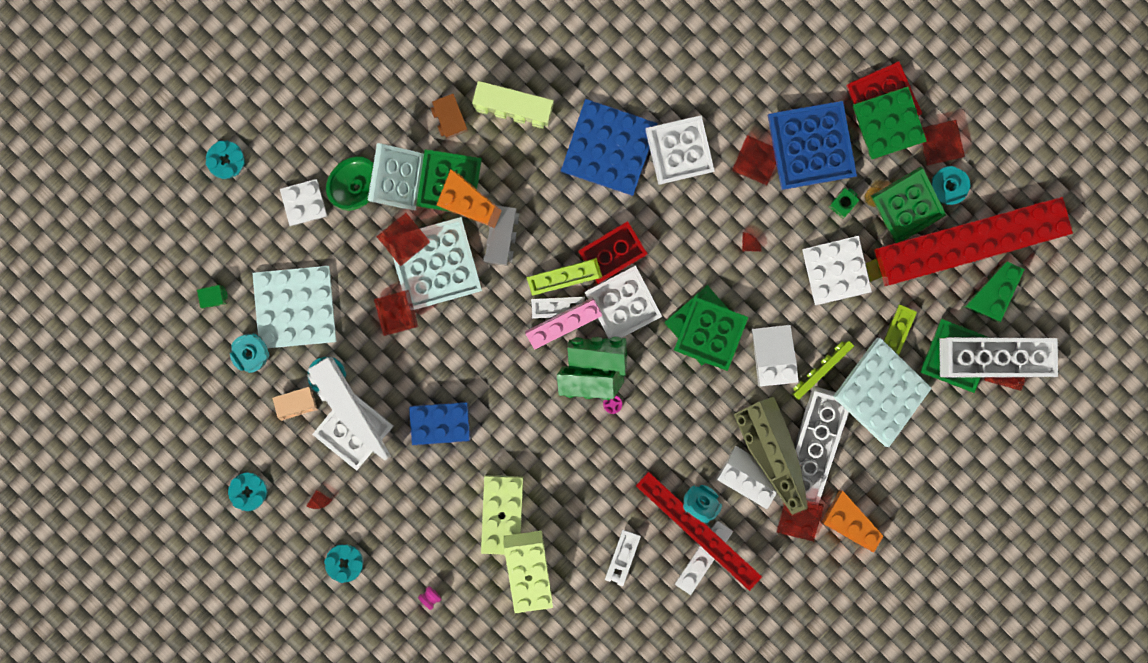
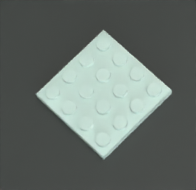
M462 217L388 237L408 312L482 291Z
M330 266L252 273L258 337L264 341L267 348L337 342Z
M876 338L833 397L885 447H890L932 388L881 338Z

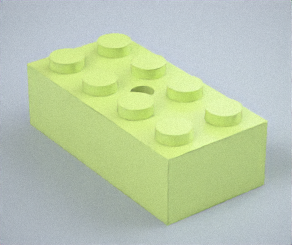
M480 81L477 83L472 102L477 110L476 112L482 114L492 112L495 114V117L506 119L507 116L512 117L514 122L525 124V121L531 122L532 126L541 129L544 126L548 127L554 106L553 100Z
M484 476L481 554L505 555L503 536L521 534L522 476ZM500 512H504L506 514V517L504 519H500L498 517V514Z
M542 531L503 536L515 613L553 608Z

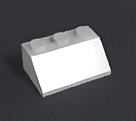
M735 446L716 479L768 509L777 491L755 458Z

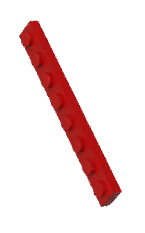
M650 472L636 485L639 490L749 591L762 578L751 565L705 523L686 512L683 508V503Z

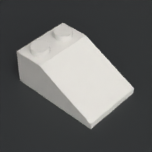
M791 326L752 329L758 386L797 383L798 373Z

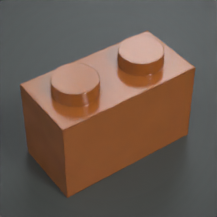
M454 94L432 101L433 107L430 109L434 118L438 117L440 125H437L441 136L445 135L446 139L468 131Z

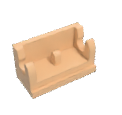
M310 387L272 398L277 417L281 421L318 410Z

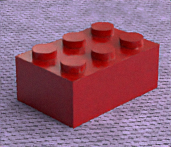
M628 221L578 251L583 261L597 259L602 277L595 279L597 284H600L647 255L646 250Z

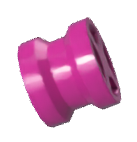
M616 395L611 401L604 400L603 407L608 413L615 414L621 410L622 401Z
M430 586L426 588L424 594L418 596V599L429 610L434 608L436 602L442 600L440 595Z

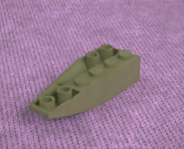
M771 397L759 401L735 413V419L749 451L791 514L793 515L807 509L805 486L797 453L775 398Z

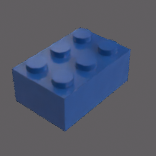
M468 402L409 407L412 445L471 440Z

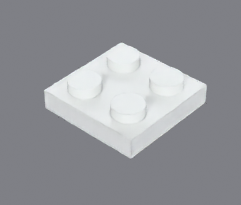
M317 179L280 189L289 226L327 217Z

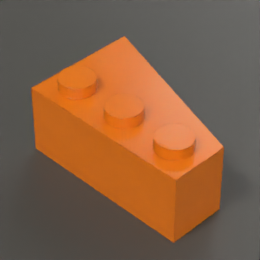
M452 169L450 170L437 206L495 228L502 210L467 182L460 174Z
M840 489L821 523L874 553L883 535L845 492Z

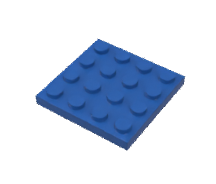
M585 99L561 172L633 196L650 148L645 129L657 126L658 123Z
M843 101L767 115L781 190L857 177Z

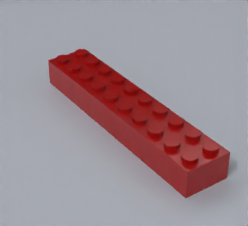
M1060 197L875 249V254L884 286H889L1071 235L1073 231L1064 199Z

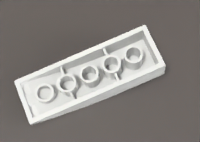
M1058 338L940 339V377H1058Z
M332 357L326 358L308 369L310 373L308 378L313 385L316 384L318 386L320 398L323 402L327 401L343 424L363 444L382 459L386 460L391 457V454Z
M813 386L794 447L804 481L807 506L817 509L849 412L833 397L836 392Z

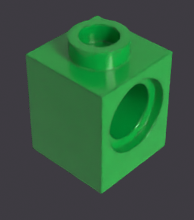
M844 188L828 207L843 219L859 202L858 194L851 188L848 190ZM842 197L849 199L850 204L848 207L841 205L840 200Z
M223 285L197 289L201 309L226 304L228 294L226 288L223 289Z

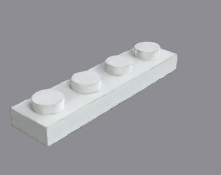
M716 521L711 528L724 542H727L733 533L731 529L719 521ZM699 546L675 582V585L691 595L715 559Z

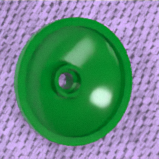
M352 157L339 163L327 179L326 194L329 201L335 207L346 211L359 209L369 203L368 196L374 163L364 157Z

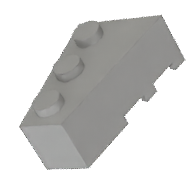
M496 205L502 211L495 228L489 226L486 254L483 261L485 263L508 266V262L512 263L514 251H510L511 243L515 244L517 232H513L514 224L518 225L520 213H516V208Z

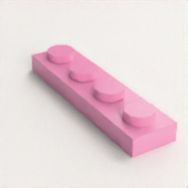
M592 297L525 331V334L535 350L601 317L602 312Z

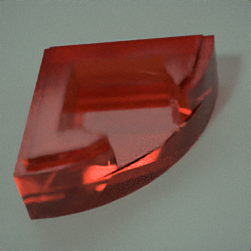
M742 232V252H762L761 245L755 236Z
M316 490L306 507L321 509L329 505L333 499Z

